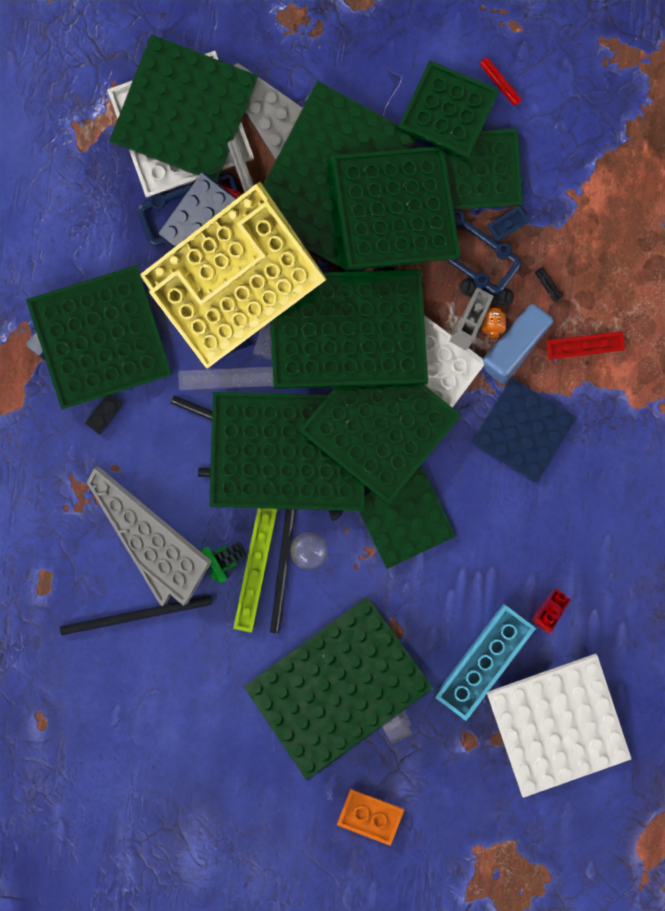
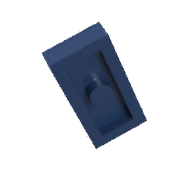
M519 205L488 224L487 228L495 241L498 242L530 221Z

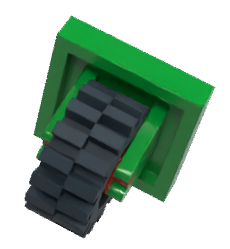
M240 541L230 547L224 545L214 552H211L208 546L200 550L212 561L209 566L211 571L208 574L212 581H217L218 584L228 580L224 572L236 566V561L247 555Z

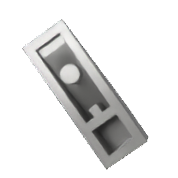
M480 288L475 289L449 342L464 350L468 349L476 337L494 297L493 295Z

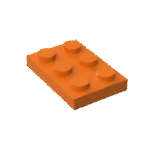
M350 788L337 826L391 846L404 808Z

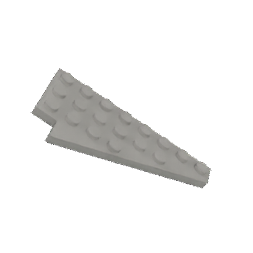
M239 63L234 65L235 67L250 72ZM258 77L245 112L276 160L302 107Z
M99 466L94 468L87 484L162 607L166 605L171 595L183 606L188 604L212 561Z

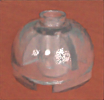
M304 532L298 535L292 541L290 547V556L293 562L299 568L305 570H314L320 567L326 561L328 555V546L325 540L314 532Z

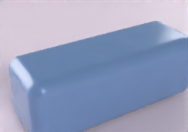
M535 304L529 305L483 358V369L500 384H506L552 326V316Z

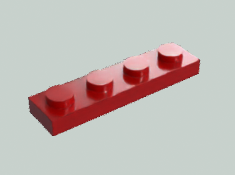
M623 331L546 341L548 360L625 350Z

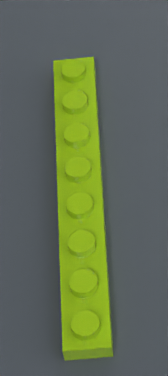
M277 509L257 510L233 629L251 633L253 631Z

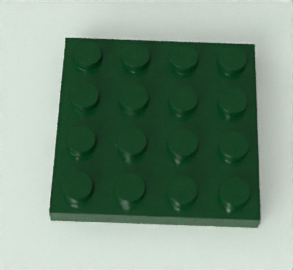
M429 60L398 129L469 159L499 94V89Z
M517 128L481 131L469 159L444 149L453 210L523 205Z
M423 467L412 475L389 505L373 492L364 495V511H359L386 569L456 537Z

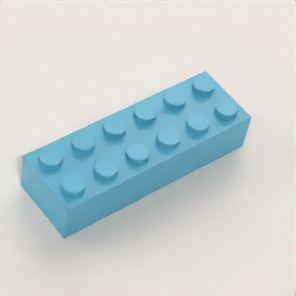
M503 604L435 693V698L467 721L487 694L486 692L491 689L536 628Z

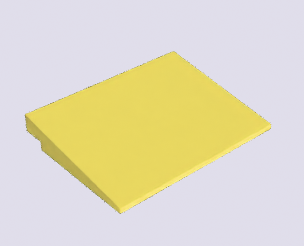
M261 182L255 184L140 274V277L149 287L151 296L206 368H209L326 280Z

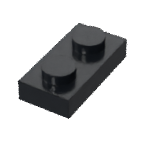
M112 395L105 396L85 424L101 435L123 407V404Z

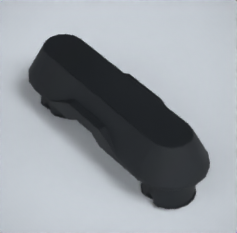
M465 279L460 284V290L464 295L472 297L476 289L474 280ZM505 288L500 294H493L483 289L494 296L491 301L492 303L509 305L514 300V294L508 288Z

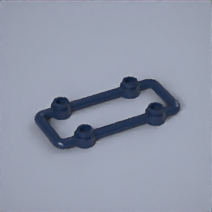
M223 173L220 175L217 183L228 181L231 189L239 191L232 174ZM192 185L166 195L154 194L149 201L139 205L137 210L149 244L152 246H160L165 243L173 245L164 237L155 239L145 210L150 208L162 209L166 202L185 196Z
M455 210L456 227L462 226L496 250V256L499 259H508L513 262V265L497 287L489 282V277L486 274H477L459 260H447V262L474 280L476 288L486 289L493 294H500L521 266L520 259L511 252L512 249L508 244H499L466 221L462 211Z

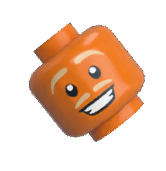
M489 308L481 323L482 332L488 334V337L491 338L499 337V334L506 331V314L501 309Z

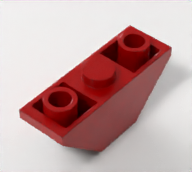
M555 588L537 610L531 622L544 633H551L569 604L570 599Z

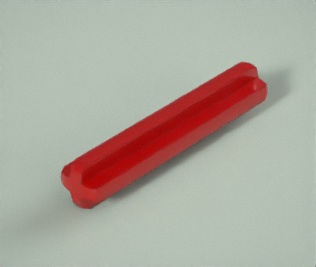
M489 58L483 59L480 62L483 70L512 105H518L522 101L519 94Z

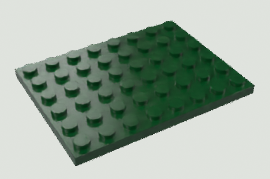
M318 80L313 86L268 173L263 187L306 250L345 271H349L346 266L330 157L332 155L411 149L417 137L399 130L398 124Z
M421 270L324 272L323 275L326 278L324 282L270 321L273 389L428 383Z
M213 392L210 507L364 511L365 485L299 432L328 395Z
M368 596L244 686V689L307 781L434 689Z

